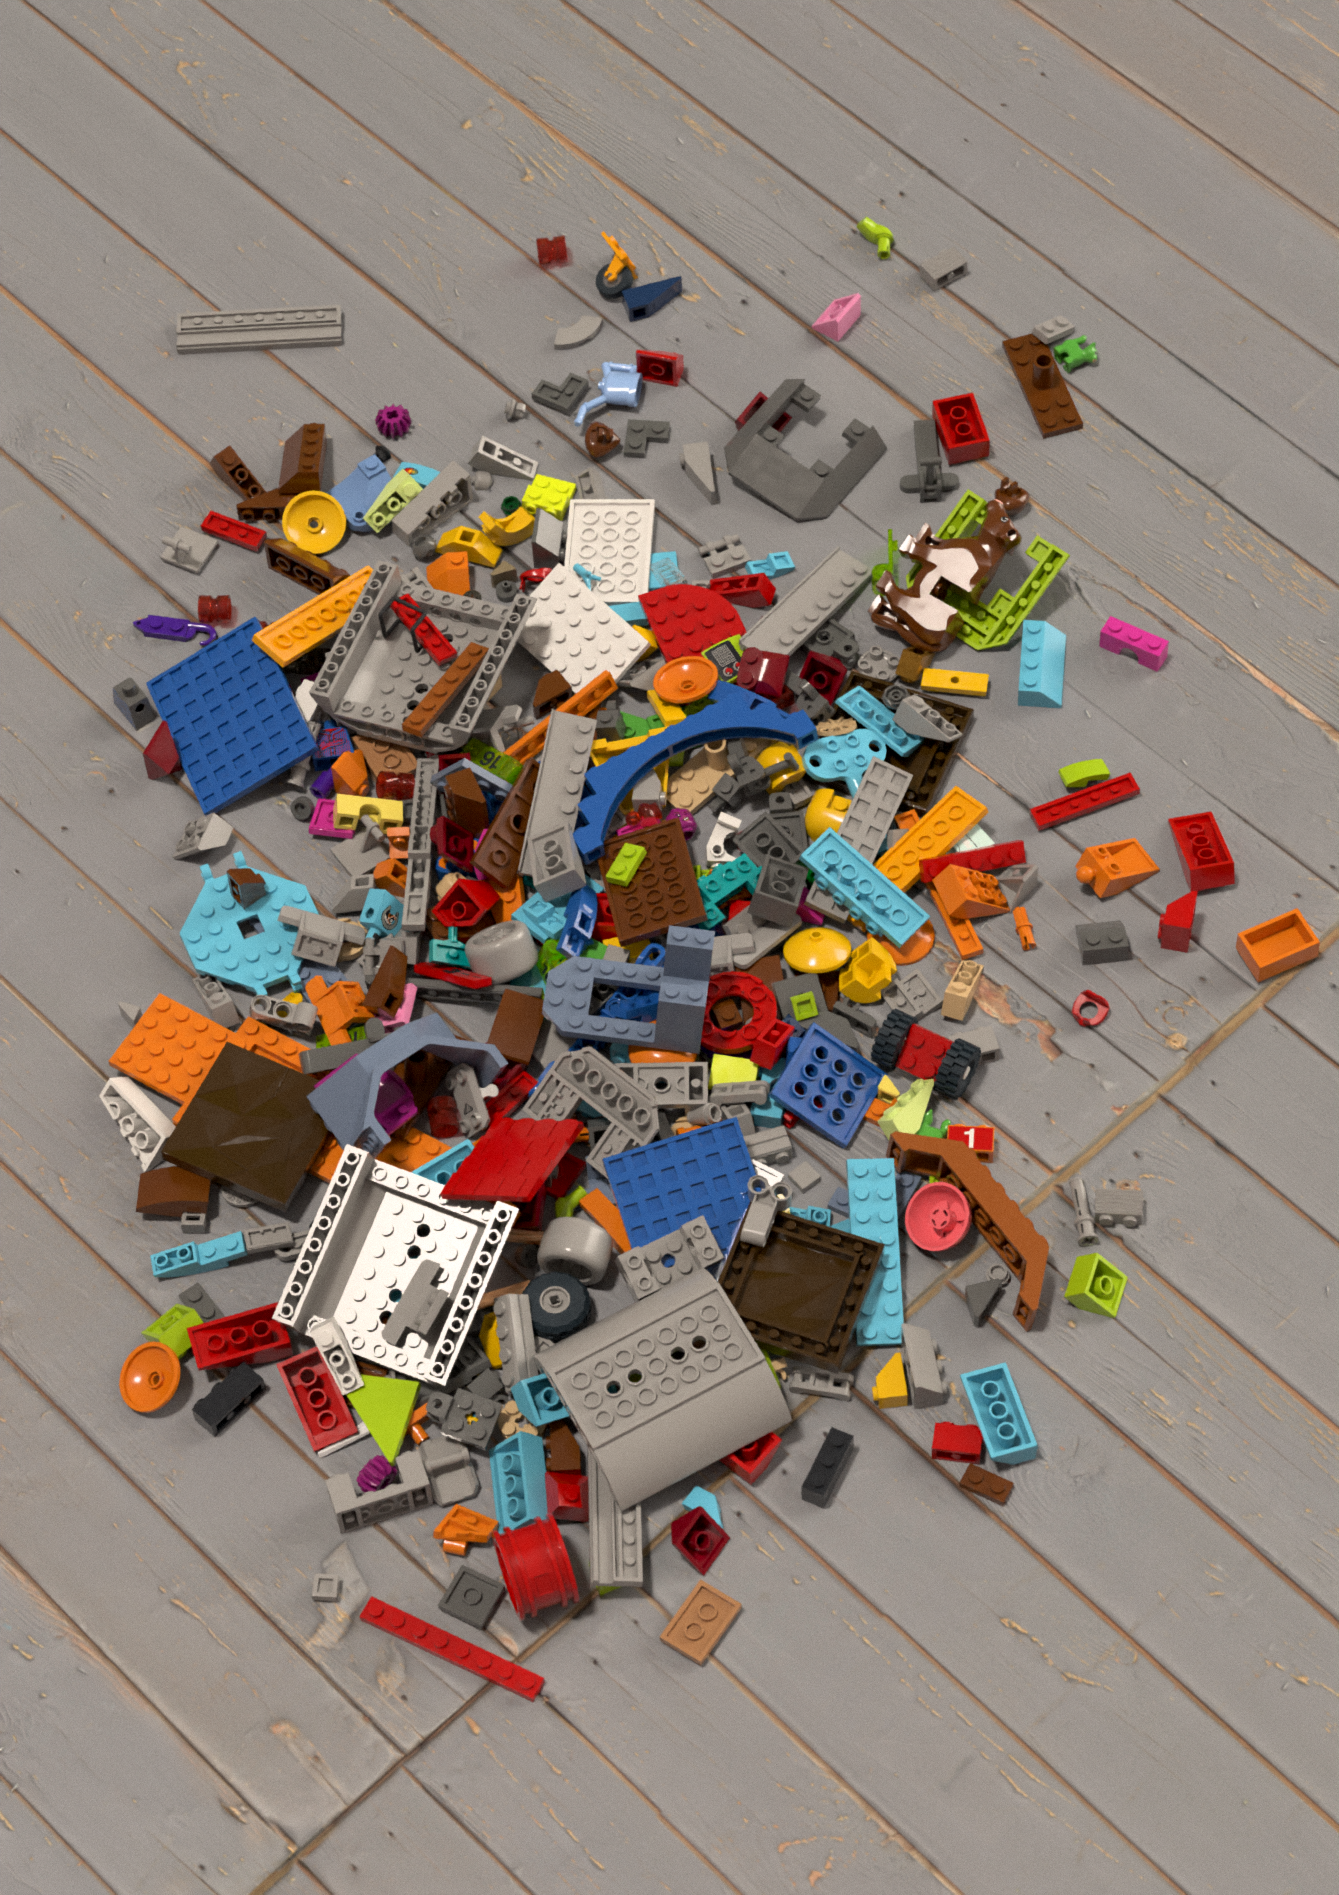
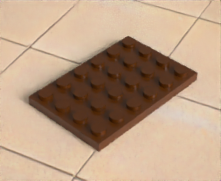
M679 817L605 840V855L598 858V863L621 947L668 933L669 925L687 927L708 920ZM625 843L645 847L647 852L627 887L609 883L605 877Z

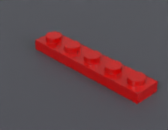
M1130 772L1031 808L1029 814L1038 831L1138 795L1140 794V788Z
M1015 840L920 859L921 882H932L950 864L981 872L1026 863L1024 841Z

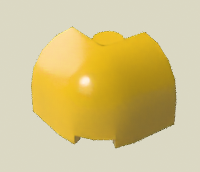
M784 742L772 744L763 750L756 759L763 768H767L785 760L784 755L789 752L799 765V769L796 771H792L789 767L770 775L771 785L766 789L769 795L781 792L786 785L801 780L806 773L803 768L802 757L794 745L789 746Z
M825 788L815 791L804 819L806 833L811 837V841L815 842L829 827L837 833L852 800L834 795V790Z
M871 937L851 952L850 957L852 958L846 964L845 969H840L839 991L858 1003H872L881 999V989L886 988L891 983V976L897 972L892 956L879 942Z

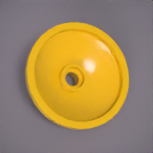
M306 491L298 494L288 503L283 513L282 527L288 541L295 543L305 551H310L313 554H322L333 549L341 541L346 528V517L340 503L331 495L321 491ZM313 521L317 522V528H311L310 523Z
M824 927L808 928L797 932L786 941L783 955L787 964L798 971L825 973L841 967L849 960L851 956V943L846 936L834 929Z

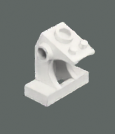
M723 812L720 813L705 849L706 866H711V869H714L720 863L724 865L728 861L732 862L736 859L724 850L723 843L729 838L733 839L736 837L742 820Z

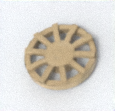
M840 717L838 720L828 719V722H820L818 726H815L819 736L843 735L857 728L856 720H853V718L843 719V717Z

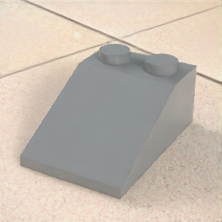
M568 822L527 838L534 887L545 902L586 886L584 869Z

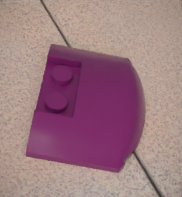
M358 1054L353 1055L314 1085V1088H318ZM391 1069L381 1076L374 1109L376 1120L389 1136L418 1114L410 1089Z

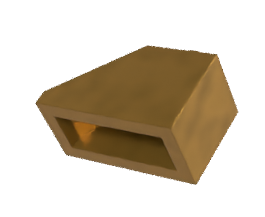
M914 646L903 649L895 674L900 675L901 680L909 683L920 680L923 676V669L929 667L936 653L924 652Z

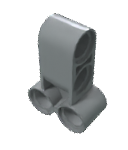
M266 995L255 996L249 1008L251 1018L262 1023L290 1030L292 1035L300 1038L310 1037L318 1008L310 1003L300 1002L297 1005ZM261 1004L266 1010L257 1011L254 1006ZM285 1011L288 1016L281 1018L276 1012Z
M755 1175L748 1181V1198L752 1204L741 1232L740 1241L764 1247L777 1211H785L791 1206L792 1190L789 1184L785 1182H776L773 1186H769L766 1177ZM762 1188L763 1191L756 1192L753 1189ZM779 1194H783V1195H785L786 1197L780 1199V1198H777L776 1196L779 1195Z

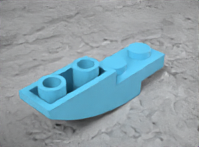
M239 1231L199 1245L193 1241L150 1255L153 1275L155 1278L187 1276L217 1270L229 1266L228 1261L248 1254L244 1234Z

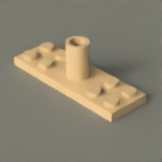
M743 738L748 755L755 759L758 758L763 750L777 742L762 738ZM725 739L705 743L704 748L668 778L666 802L673 809L685 808L693 815L716 795L712 789L724 773H727L733 779L736 778L727 759V755L730 754Z

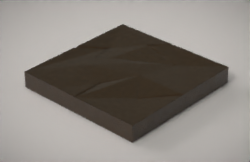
M851 671L838 698L857 686H861L886 706L882 695L887 687L894 684ZM906 688L910 696L916 695L922 698L928 706L939 712L940 716L953 724L962 733L961 737L950 742L924 737L925 741L909 757H902L885 743L887 752L884 761L913 775L897 811L904 813L915 809L918 817L922 818L934 806L974 719V709ZM835 704L834 709L837 712L830 719L838 720L840 717H843V719L853 717ZM888 708V709L891 710L894 714H895L896 711H897V710H892V709ZM856 720V729H867ZM869 744V748L872 751H879L878 746ZM810 759V760H809V762H810V764H811L812 766H814V767H819V766H820V764H819V762H818L817 760H815V759ZM807 772L803 776L804 781L851 796L848 786L844 781L821 782L813 779Z
M226 1042L161 1151L162 1159L287 1212L333 1133L325 1127L324 1120L319 1113L312 1109L307 1098L315 1090L314 1085L320 1080Z
M750 1201L719 1277V1284L759 1349L838 1374L884 1255L885 1244L782 1211H777L765 1246L759 1247L740 1241V1237L752 1204Z

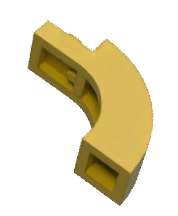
M521 506L513 514L503 519L493 518L485 511L478 516L483 522L481 525L482 531L496 545H513L533 535L535 518Z

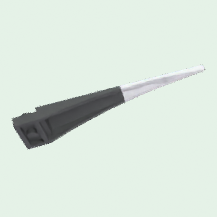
M470 1336L464 1340L445 1386L441 1387L420 1382L421 1389L413 1411L428 1403L432 1392L448 1394L472 1382L471 1377L482 1373L492 1366L489 1358ZM364 1422L356 1426L358 1433L318 1452L319 1458L369 1434L370 1432Z

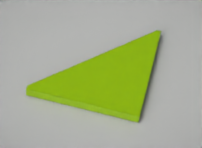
M360 1374L364 1385L347 1393L346 1396L387 1458L389 1464L395 1466V1458L398 1457L421 1389V1384L416 1381Z

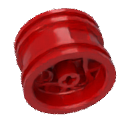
M551 1512L545 1514L546 1519L541 1520L539 1516L534 1517V1523L529 1524V1526L517 1530H511L509 1526L503 1527L504 1533L499 1534L497 1530L491 1533L502 1576L519 1621L525 1620L526 1614H530L533 1618L537 1616L538 1610L559 1603L561 1607L568 1606V1600H572L574 1604L579 1602L578 1588L568 1553Z

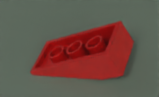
M1211 811L1168 819L1190 891H1202L1204 889L1235 884L1234 861Z
M279 1302L187 1328L198 1371L239 1366L242 1362H245L247 1365L271 1362L292 1356L293 1351L286 1326L272 1319Z
M317 1346L276 1364L314 1452L358 1433L343 1395Z

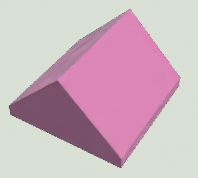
M856 293L833 300L811 327L838 342L861 315L860 294Z

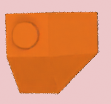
M467 551L445 553L426 567L427 581L433 589L471 598Z
M357 749L354 750V753L349 751L343 752L331 767L335 792L365 797L369 792V783L363 751Z

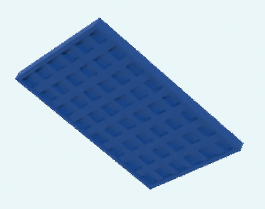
M256 617L251 618L146 682L162 721H167L179 759L205 816L217 813L319 751L280 665L252 641L254 634L263 629Z
M737 1117L603 1158L602 1162L631 1249L637 1246L641 1248L678 1230L681 1225L703 1215L724 1257L720 1263L706 1269L718 1282L750 1203L748 1198V1181L756 1175ZM761 1188L753 1189L756 1192H761ZM664 1255L661 1259L662 1265L667 1268L672 1267L675 1263L671 1255Z

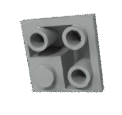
M215 813L189 821L183 829L184 834L175 846L176 851L173 858L177 860L225 846L234 827Z

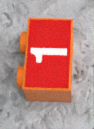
M964 1124L948 1125L947 1139L963 1141L968 1148L970 1147L975 1151L980 1162L993 1163L995 1127H988L986 1125L965 1126Z

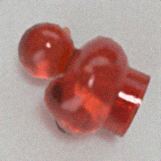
M656 802L652 804L641 803L638 806V812L631 810L627 813L625 820L630 826H637L640 823L645 828L657 824L658 820L663 818V815Z

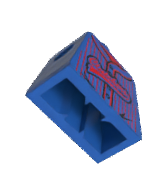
M335 720L325 721L324 729H320L316 739L319 751L313 754L315 771L328 770L343 752L349 751L354 753L346 727H337Z

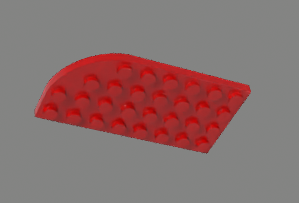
M674 584L638 595L639 604L666 664L681 657H703L701 652L738 634L742 637L746 633V629L734 606L724 597L707 588L689 584ZM762 696L776 703V707L781 709L776 697Z

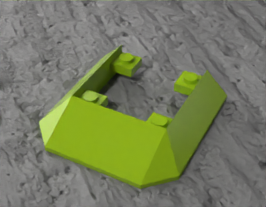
M967 489L935 536L944 540L971 536L979 524L982 525L984 521L987 502ZM1037 535L1025 554L1037 561L1038 564L1015 597L999 588L988 605L979 600L976 606L948 589L947 596L943 602L958 610L965 623L958 631L956 637L977 651L1007 645L1022 625L1023 620L1029 615L1070 557L1068 553ZM915 563L906 575L907 589L913 585L915 576L921 570L922 565Z

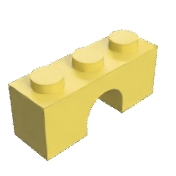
M337 794L333 807V828L356 830L358 820L367 814L373 822L379 824V829L382 833L387 834V828L402 827L403 801Z

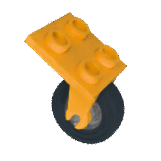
M603 231L601 235L615 256L611 263L599 270L596 276V286L604 297L617 299L622 297L623 290L631 288L633 278L636 279L638 276L633 271L636 269L635 265L619 246L612 235L608 237Z

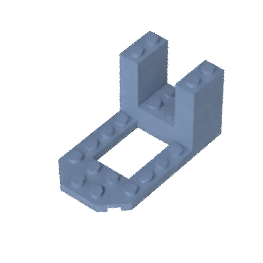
M669 925L664 967L573 956L548 971L542 1015L556 1026V1030L561 1036L699 1054L715 931ZM593 983L660 991L656 1024L589 1015Z

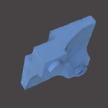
M374 454L358 463L357 468L347 478L326 493L334 497L342 506L348 528L354 531L369 532L374 529L363 517L387 483L392 479L384 464Z

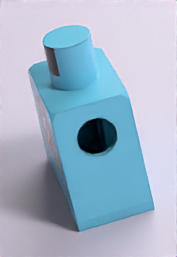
M370 888L359 919L360 924L369 930L365 938H374V946L380 938H385L390 933H393L395 937L402 927L404 905L385 889Z

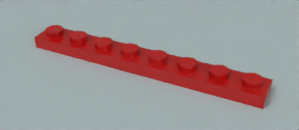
M370 1597L359 1616L361 1621L531 1702H534L545 1682L544 1677L375 1597Z

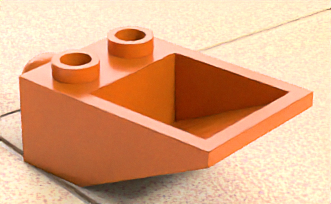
M1136 838L1087 847L1075 866L1078 869L1076 872L1077 880L1083 884L1089 883L1099 898L1117 895L1158 873L1160 870Z

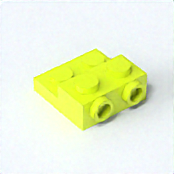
M536 474L532 485H528L522 498V507L531 514H536V508H541L562 521L570 505V499L575 494L576 484Z

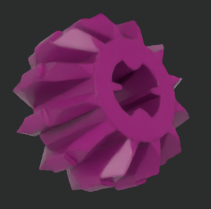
M393 403L391 407L385 405L384 410H378L375 422L379 433H383L385 438L391 436L394 439L397 435L402 437L403 433H408L411 426V418L408 410L404 409L402 405L395 407Z
M383 1455L375 1456L359 1472L356 1480L358 1486L364 1493L385 1489L395 1480L397 1475L396 1466H391Z

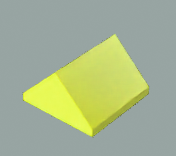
M714 1054L708 1089L712 1090L713 1085L717 1083L758 1081L760 1066L751 1062L750 1059Z

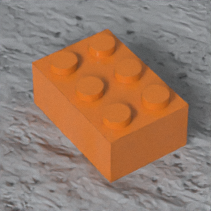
M1298 908L1238 933L1236 942L1238 953L1257 982H1261L1318 957L1320 941Z

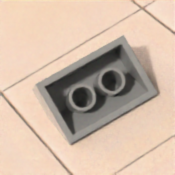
M907 1323L901 1324V1349L914 1408L919 1409L943 1405V1395H947L945 1381H940L939 1374H942L940 1359L936 1360L934 1354L938 1352L936 1339H931L930 1331Z

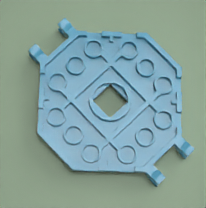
M236 852L233 854L237 869L250 868L255 874L259 873L266 882L264 885L266 895L244 909L230 893L227 874L214 879L208 863L199 866L205 884L180 931V938L196 973L217 977V980L231 985L238 984L244 986L246 990L255 992L256 996H268L265 988L288 979L294 993L303 990L302 981L298 973L304 958L291 955L298 927L277 920L283 906H290L318 914L306 886L248 867L242 852ZM251 918L259 919L265 932L244 939L238 927L239 923Z

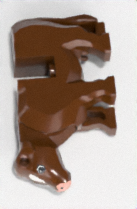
M994 499L986 504V516L978 536L944 540L934 536L930 525L927 523L923 525L915 538L909 534L900 547L899 552L903 558L911 559L913 563L922 565V568L916 574L913 585L906 590L896 585L891 572L886 570L875 587L879 593L887 597L889 604L883 596L878 594L867 611L873 622L878 627L897 631L912 646L924 652L937 653L941 650H946L953 643L958 631L965 624L959 611L943 602L947 596V590L949 589L977 606L983 591L991 583L1006 554L1012 556L1015 552L1014 549L1021 545L1022 536L1007 515L1004 504L1000 500Z

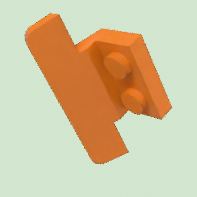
M316 975L305 986L311 1003L318 1008L317 1016L331 1046L352 1042L346 1030L352 1022L366 1023L369 1019L375 1018L371 1011L362 1006L365 995L359 982L337 981L327 989L322 976Z

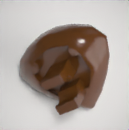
M598 421L591 423L586 430L585 446L589 455L594 458L606 455L620 443V439L613 432V429Z
M1005 477L1001 480L1000 488L995 490L994 496L995 499L1000 500L1004 504L1006 513L1014 516L1024 510L1030 494L1027 490L1019 488L1016 481L1009 484V478Z

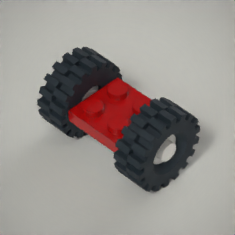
M893 1009L887 1015V1019L883 1021V1025L875 1037L871 1060L891 1070L900 1068L923 1080L933 1079L935 1081V1091L958 1100L963 1092L966 1091L972 1076L975 1074V1069L978 1067V1061L981 1057V1048L961 1038L953 1042L917 1025V1018L898 1009Z

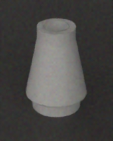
M711 1102L687 1113V1120L691 1125H711L719 1122L722 1117L720 1107Z

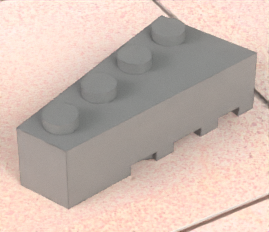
M453 460L391 520L393 534L408 547H412L413 542L418 537L428 535L471 503L473 495L470 474Z

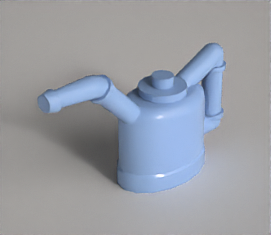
M612 361L602 363L601 367L604 377L602 382L598 383V390H601V396L583 403L579 408L574 425L579 427L583 423L582 421L587 412L604 403L636 407L640 399L643 375L642 373H637L636 365L613 363Z

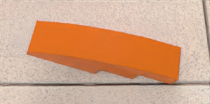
M598 1188L579 1200L580 1207L594 1219L595 1224L609 1233L613 1241V1247L620 1254L631 1250L618 1209Z

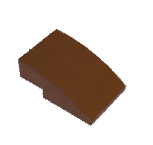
M779 955L762 957L746 969L734 966L735 972L748 973L761 979L763 984L773 994L772 983L783 980ZM739 997L743 1023L745 1025L746 1021L753 1017L754 1009L750 1002ZM776 1001L777 1019L782 1020L779 1007Z
M505 988L487 1044L495 1045L504 1058L529 1065L545 1018L542 1015L544 1000Z
M179 1166L159 1168L141 1173L136 1212L182 1217L183 1211L206 1214L210 1180Z

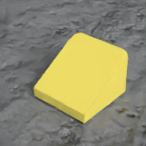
M884 1075L878 1085V1099L890 1104L894 1098L897 1099L900 1096V1092L888 1076Z

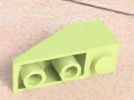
M402 469L387 483L363 519L378 533L423 488Z
M918 1079L911 1084V1088L906 1093L900 1095L892 1107L883 1112L884 1115L877 1122L888 1140L890 1139V1134L895 1131L915 1134L920 1129L935 1081L933 1079Z

